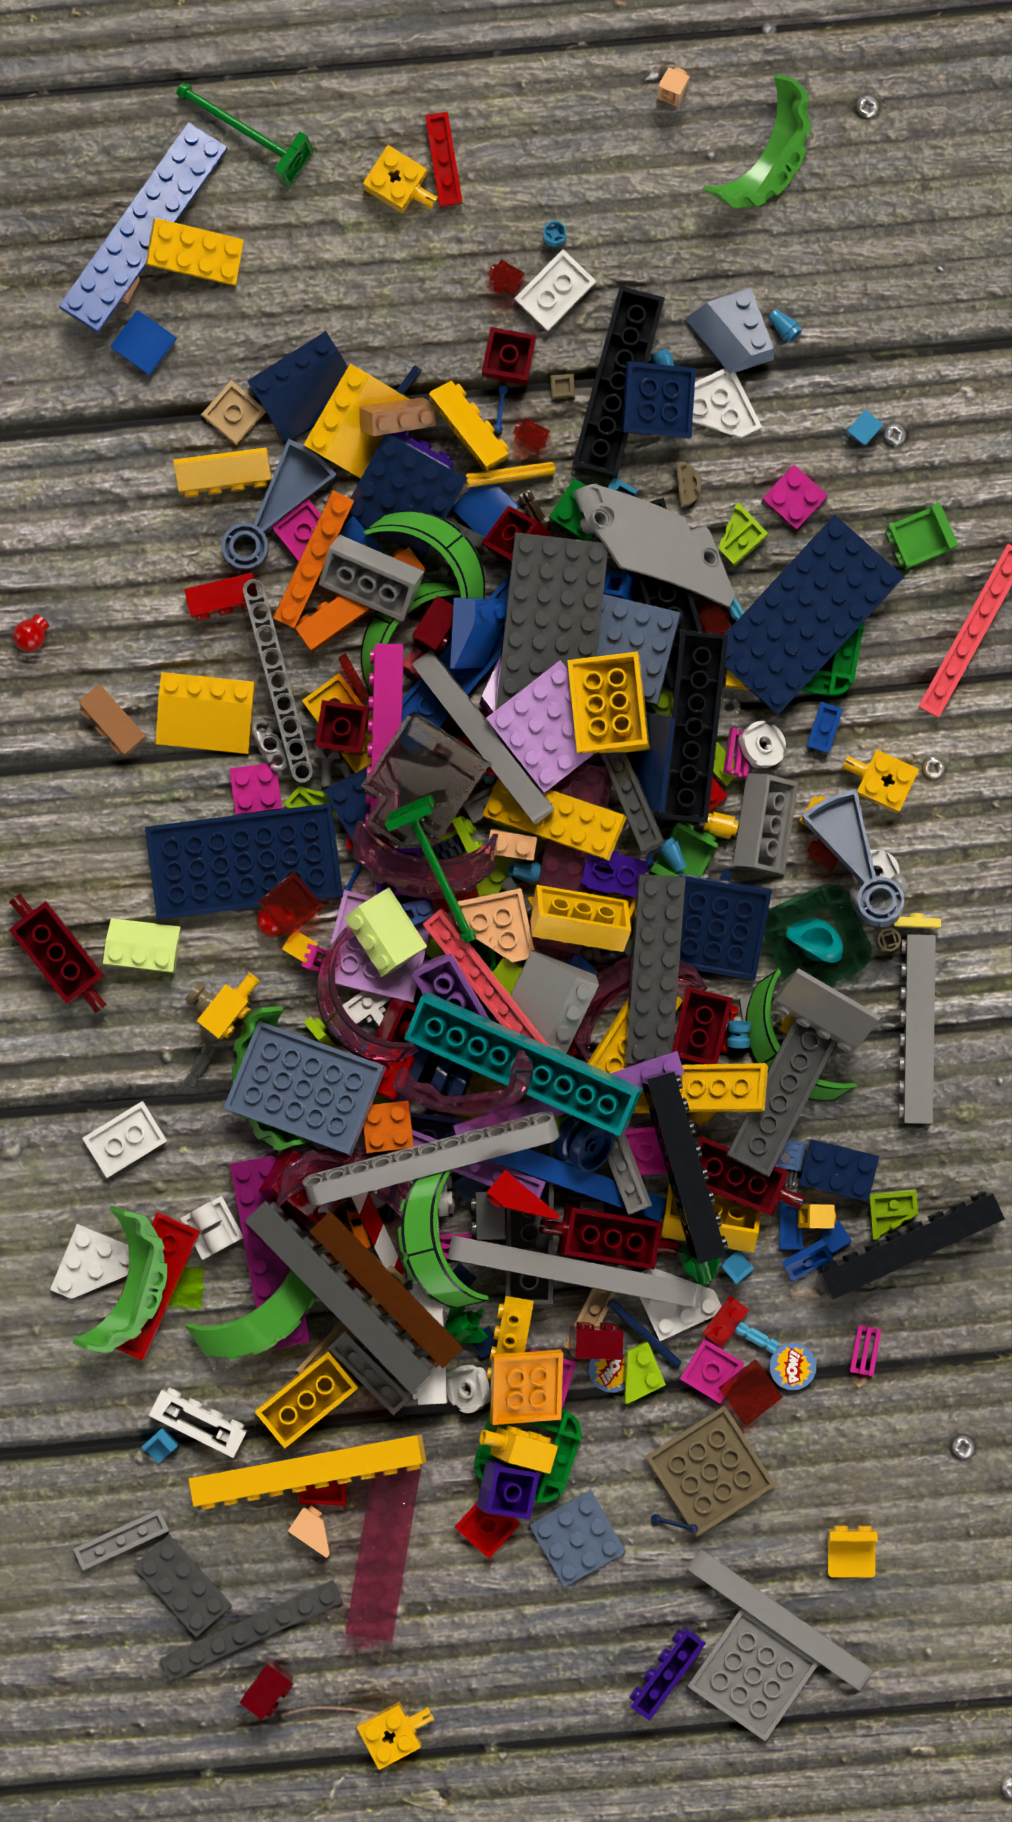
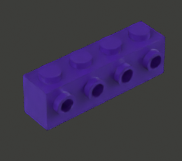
M686 1626L683 1630L679 1628L671 1639L674 1643L669 1650L667 1648L663 1649L657 1658L660 1661L655 1669L650 1667L643 1677L646 1681L642 1687L639 1688L637 1686L629 1696L631 1699L630 1707L649 1721L706 1644L704 1639Z

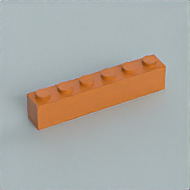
M333 490L331 491L272 618L295 628L325 564L329 547L337 538L354 500Z
M401 547L392 554L393 558L426 573L424 566L410 547L406 549ZM336 593L334 595L336 599L330 603L325 601L316 608L317 612L309 617L307 614L300 618L295 630L313 653L374 609Z

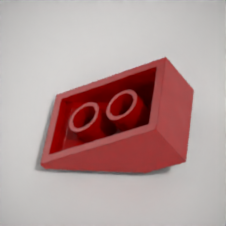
M506 1170L487 1191L489 1195L487 1200L497 1208L503 1206L505 1209L556 1221L560 1217L559 1214Z

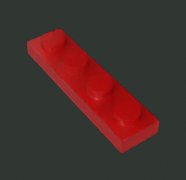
M448 112L425 115L440 208L463 204Z

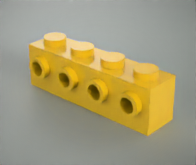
M505 1296L504 1304H499L497 1318L502 1319L501 1325L495 1326L493 1339L498 1340L497 1347L492 1346L491 1361L492 1355L525 1352L534 1301ZM488 1367L487 1379L488 1382H491V1368Z

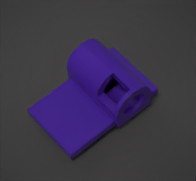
M613 851L609 861L587 853L580 884L586 885L585 889L603 894L614 892L636 898L637 874L646 875L648 862L620 855V852Z

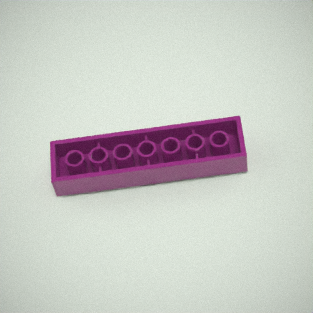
M278 1155L230 1164L256 1309L278 1290L291 1270L245 1222L265 1201L272 1203L259 1192V1189L276 1162ZM285 1213L283 1217L288 1221L289 1215ZM306 1311L300 1318L301 1323L286 1338L279 1340L276 1345L269 1349L311 1342Z

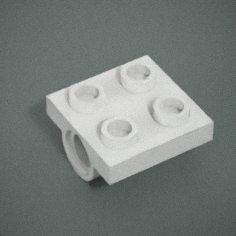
M223 1196L180 1218L183 1223L201 1231L195 1247L202 1260L243 1238V1234Z

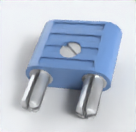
M788 1138L775 1166L790 1169L788 1184L791 1185L792 1183V1186H795L798 1171L802 1170L807 1143Z

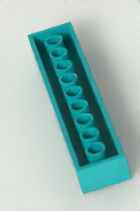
M429 992L421 996L404 1038L411 1043L513 1088L515 1081V1070H532V1080L526 1093L527 1095L617 1136H621L626 1132L643 1091L641 1087ZM517 1073L514 1089L525 1094L530 1082V1073Z

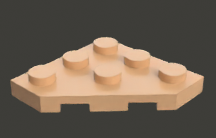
M522 888L458 901L470 929L475 928L477 936L475 939L512 963L527 960L531 950L535 951Z

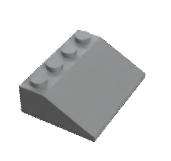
M531 950L510 996L549 1046L566 1054L599 984L595 974Z
M799 968L784 981L772 1002L779 1013L786 1016L790 1014L797 1018L796 1022L806 1028L809 1026L814 1028L820 1037L827 1040L831 1038L838 1042L837 1046L847 1052L850 1050L855 1051L881 1018V1016Z

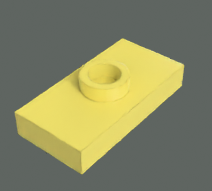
M910 913V917H900L892 926L896 928L939 929L941 927V919L924 918V914Z

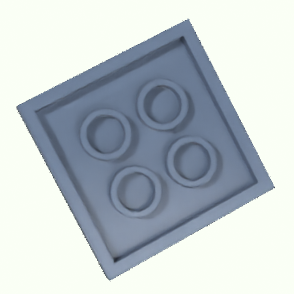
M591 1489L529 1524L564 1587L626 1552Z

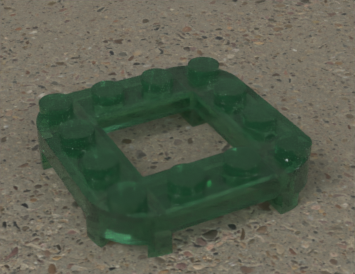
M830 884L821 885L776 905L768 911L764 939L777 968L781 971L780 975L783 981L799 968L824 984L830 985L861 971L868 964L872 950L871 942L866 936L851 903L849 894L842 888ZM828 909L847 951L842 953L841 960L837 962H822L804 969L793 942L786 937V927Z

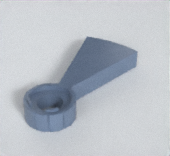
M288 439L254 524L239 523L232 526L224 534L221 548L226 562L232 568L245 572L253 571L262 566L269 553V545L265 534L272 529L275 523L307 498L311 499L337 478V474L314 452ZM250 537L256 542V550L251 556L241 557L235 553L234 545L239 538Z
M857 789L831 796L803 813L802 821L862 884L857 897V908L861 918L875 927H887L897 922L904 911V892L894 880L886 877H876ZM878 892H884L891 897L892 904L887 910H876L870 905L869 900L871 896Z

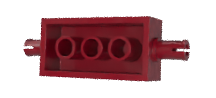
M21 893L15 896L20 905L15 899H11L9 904L12 905L21 919L9 931L63 1001L70 1005L79 997H83L94 1013L101 1010L95 1001L101 1008H104L107 1003L104 1002L94 988L106 975L50 903L45 901L36 909H32Z
M702 1136L700 1137L698 1144L702 1157L699 1160L701 1167L705 1166L709 1180L706 1181L708 1190H712L714 1194L773 1217L777 1205L781 1202L801 1210L802 1204L795 1202L794 1199L804 1203L806 1196L786 1189L785 1185L790 1175L789 1171L774 1166L770 1176L766 1177L726 1156L729 1147Z
M565 1206L562 1222L546 1220L544 1218L540 1221L541 1225L549 1226V1228L539 1227V1233L559 1236L557 1252L564 1255L654 1270L657 1253L676 1256L678 1250L669 1249V1247L679 1248L678 1241L660 1239L662 1223L571 1206Z

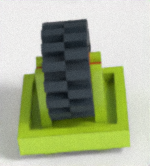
M461 816L452 820L456 830L441 837V842L432 847L439 864L459 862L467 857L471 858L486 849L483 842L477 840L474 835L477 830L472 820ZM487 851L479 857L471 860L472 863H480L486 860L484 854H486Z

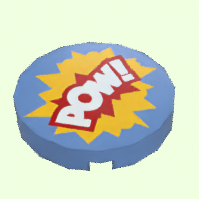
M787 1343L780 1346L772 1354L769 1361V1371L773 1380L780 1387L787 1390H799L806 1387L813 1380L816 1373V1361L813 1353L805 1346L798 1343Z
M623 1349V1360H590L589 1375L597 1388L613 1393L625 1389V1382L623 1381L625 1349Z

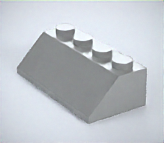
M339 534L329 547L319 585L404 622L420 588L424 571Z
M748 773L733 866L785 875L798 782L769 774Z

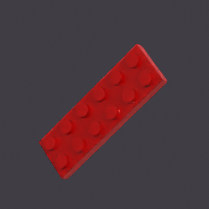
M159 1211L156 1213L151 1225L158 1237L162 1239L165 1248L163 1253L164 1261L167 1264L166 1286L162 1291V1300L153 1318H149L140 1329L142 1332L134 1339H129L116 1347V1349L142 1361L147 1356L201 1233L200 1230Z

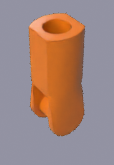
M346 1209L350 1231L366 1248L371 1247L368 1232L358 1210L349 1211V1209ZM360 1218L362 1225L353 1227L352 1220Z

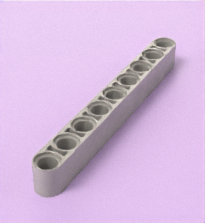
M251 579L244 584L243 593L292 776L296 781L306 782L312 777L313 768L264 585L259 580ZM252 583L258 584L261 588L260 594L256 597L250 596L247 592L248 586ZM263 606L266 609L267 614L264 619L258 620L254 617L253 611L256 607ZM263 629H270L272 631L273 637L271 641L263 642L260 639L259 634ZM270 651L276 652L279 656V660L275 665H269L266 662V654ZM276 674L282 675L285 679L284 685L280 688L274 687L271 681L272 677ZM281 697L290 699L291 706L288 710L283 711L278 707V700ZM291 719L296 722L297 729L295 732L288 733L284 730L286 720ZM298 742L303 746L301 755L295 756L291 754L290 745L292 743ZM299 765L308 767L309 775L306 778H299L296 775V768Z
M430 649L412 663L422 679L535 824H538L555 809L437 655Z
M702 1549L699 1550L687 1567L690 1572L859 1691L873 1673V1670Z

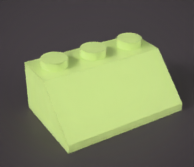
M390 888L362 903L344 917L381 977L398 970L427 947Z
M111 918L105 942L103 964L175 973L181 927Z

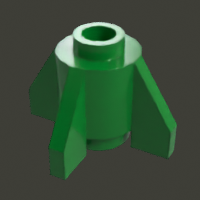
M678 1251L679 1261L693 1283L704 1286L712 1282L711 1280L715 1278L720 1264L719 1258L698 1264L691 1260L689 1251Z
M465 1307L450 1308L445 1329L459 1343H481L488 1337L482 1328L478 1329L480 1324L478 1317L484 1312L482 1308L475 1313L464 1311Z

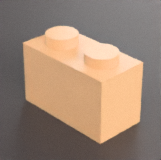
M497 829L490 830L488 846L498 835L496 855L534 861L537 836ZM496 841L487 850V854L495 855Z

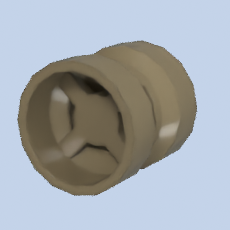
M886 928L876 936V945L883 952H892L900 946L901 936L895 929Z
M199 982L187 995L185 1001L189 1004H194L202 1014L216 995L212 992H207L205 986Z

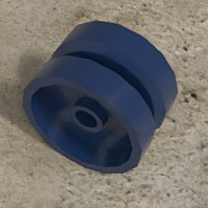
M441 1057L425 1098L433 1103H438L445 1091L447 1095L444 1107L456 1112L460 1100L464 1098L470 1084L472 1070L459 1064L456 1072L452 1070L455 1062Z
M571 1115L559 1128V1137L554 1142L555 1153L560 1159L572 1164L582 1172L590 1173L600 1168L608 1159L614 1143V1134Z

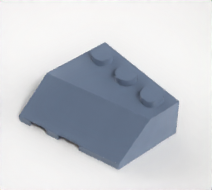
M751 288L706 302L685 319L687 324L696 331L698 337L703 343H706L713 352V355L729 374L774 360V348Z

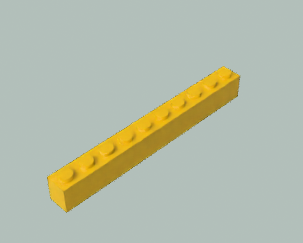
M422 1434L188 1479L193 1507L201 1505V1510L215 1508V1503L221 1501L226 1506L238 1503L237 1498L246 1497L247 1501L261 1499L260 1494L269 1493V1497L284 1495L283 1490L292 1488V1493L305 1491L306 1485L314 1484L316 1489L329 1486L328 1481L337 1480L338 1484L352 1482L351 1477L359 1475L361 1480L374 1478V1473L383 1471L385 1476L398 1473L397 1468L406 1467L407 1471L421 1469L420 1464L427 1463Z

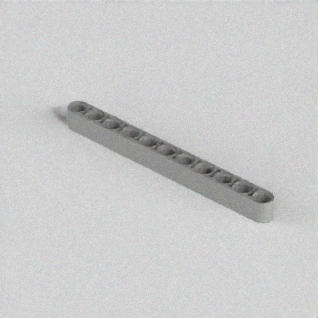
M549 1111L540 1112L314 1173L305 1177L302 1183L309 1203L311 1205H321L547 1144L559 1137V1131L553 1113Z
M458 1236L451 1237L447 1257L450 1260L694 1308L699 1306L702 1291L701 1284Z

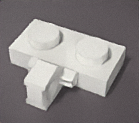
M362 991L341 1007L355 1026L366 1019L368 1023L374 1021L379 1027L384 1017L382 1013L386 1011L383 1006L391 1001L392 998Z
M451 1175L448 1176L441 1192L438 1206L439 1217L449 1216L448 1214L454 1213L455 1205L452 1192L447 1191V1189H452Z

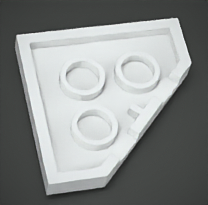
M724 368L695 382L693 423L740 439L762 429L736 373L729 374Z
M77 1224L50 1290L73 1299L127 1276L129 1270L128 1244Z
M656 1268L654 1270L645 1269L640 1272L691 1282ZM702 1286L698 1308L640 1297L659 1341L714 1317L722 1307L715 1291Z

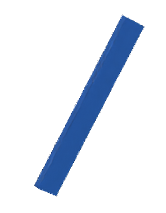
M530 1149L488 1159L490 1162L627 1211L616 1181L593 1172H582L571 1164ZM648 1193L652 1206L635 1214L660 1222L667 1199Z

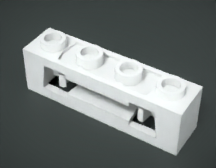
M169 1387L168 1390H161L149 1414L150 1417L232 1458L235 1457L247 1433V1430L243 1429L244 1424L234 1419L229 1422L222 1418V1413L212 1408L210 1411L201 1408L202 1403L189 1398L187 1401L181 1398V1393ZM173 1402L183 1407V1411L215 1427L221 1426L231 1431L229 1434L220 1429L216 1436L217 1439H221L227 1442V1444L225 1445L213 1439L214 1435L182 1419L177 1421L164 1413L167 1412L174 1417L178 1416L181 1409L171 1405Z

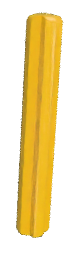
M553 462L469 473L466 474L468 479L465 484L467 487H476L553 476L555 474V465Z

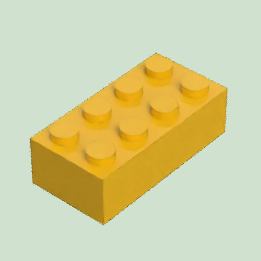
M328 1349L255 1409V1413L285 1449L358 1389V1384Z

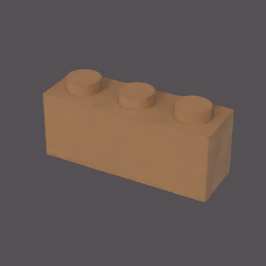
M423 397L360 407V428L371 436L436 426L435 403Z
M100 684L78 701L82 706L79 709L87 720L91 717L97 723L95 729L103 738L106 735L110 737L113 741L110 746L118 755L123 752L127 757L147 739L145 734Z

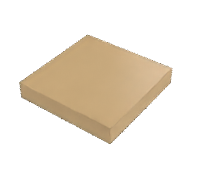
M231 380L201 416L237 446L266 412L256 400Z

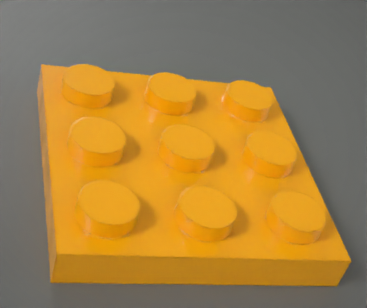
M561 1349L492 1355L490 1422L492 1425L561 1420L563 1352Z

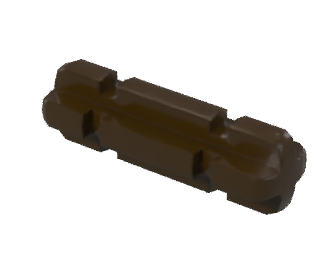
M530 490L525 491L519 496V499L523 505H526L525 510L529 517L538 521L549 531L551 526L548 521L544 520L546 517L537 501L534 502L533 499L535 497Z

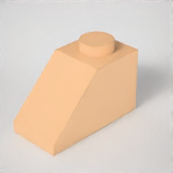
M668 67L658 86L657 99L678 107L689 83L690 76L687 75V72L678 67H674V69Z
M312 1505L309 1508L304 1506L288 1532L327 1558L330 1554L325 1520L321 1517L322 1512Z

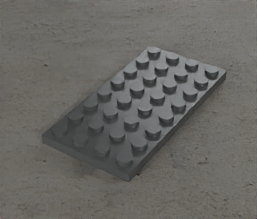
M515 533L495 710L561 660L568 669L567 660L596 657L608 549L603 543Z

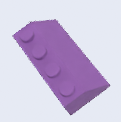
M452 953L437 956L419 965L412 973L423 995L429 992L489 1019Z

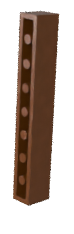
M331 1211L309 1231L312 1234L310 1239L319 1248L324 1246L329 1251L327 1257L335 1265L340 1263L346 1269L343 1273L352 1282L357 1280L363 1286L360 1288V1291L369 1300L374 1297L379 1303L376 1307L386 1317L390 1314L396 1320L393 1323L394 1326L402 1334L407 1331L412 1337L410 1342L419 1351L423 1348L429 1354L427 1359L435 1368L439 1365L444 1368L463 1350L464 1347Z

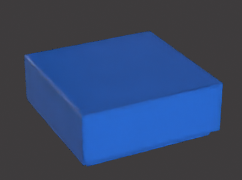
M840 1221L834 1224V1228H827L819 1233L831 1253L852 1241Z

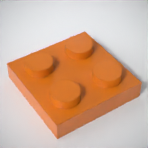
M408 1101L371 1105L363 1125L367 1154L414 1147Z

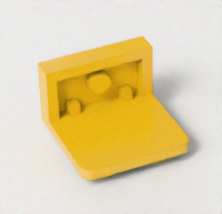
M835 1525L834 1529H828V1575L830 1577H874L875 1541H878V1532L868 1525H860L858 1529H848L846 1525Z

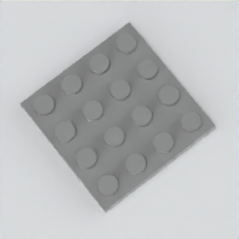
M740 1607L687 1687L766 1741L819 1662Z

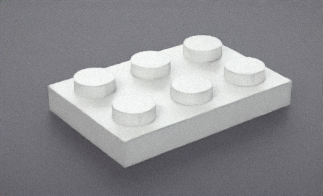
M562 250L514 298V301L549 332L596 284V280L566 251Z
M144 1101L82 1138L106 1178H109L167 1142L166 1137Z

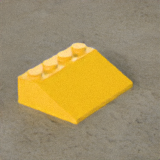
M349 364L306 439L304 446L361 479L384 435L371 436L361 430L360 407L408 400L409 398L356 366Z
M638 651L567 660L577 753H618L650 750L641 660Z
M161 672L155 744L249 754L256 690L255 682Z

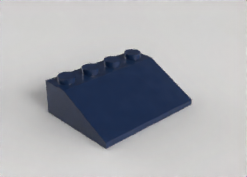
M325 331L250 378L247 382L284 442L287 443L288 439L293 440L314 427L348 366Z
M646 711L650 750L629 753H632L631 763L651 810L664 813L675 718L665 713Z

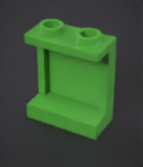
M940 502L903 520L888 524L886 527L888 531H885L889 544H894L897 551L894 553L895 559L899 566L903 565L904 570L951 551L958 546Z
M683 821L682 824L677 822L669 837L673 836L675 840H678L684 862L687 866L674 873L669 864L659 855L650 873L663 876H679V873L702 876L718 846V843L715 842L716 838L706 832L701 835L694 831L695 826L686 821Z

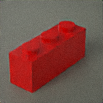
M253 573L185 588L184 591L191 618L203 621L210 619L211 614L219 613L220 616L233 613V609L241 607L242 610H248L243 587L247 581L254 579ZM256 583L250 584L247 589L248 594L252 597L258 596Z

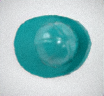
M807 918L796 922L788 928L786 937L800 946L805 956L809 959L829 963L841 960L844 948L841 937L826 921L817 918Z

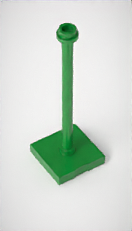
M180 84L176 91L179 99H189L280 156L281 160L274 171L280 183L287 188L290 187L314 151L307 135L299 131L288 150L193 92L190 84Z
M432 794L389 812L385 825L388 832L405 824L411 825L462 932L459 938L464 943H467L477 937L475 934L476 930L475 928L470 929L419 822L421 817L433 811L435 800Z

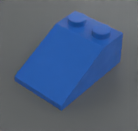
M486 597L454 598L450 668L485 667L505 623L506 599Z

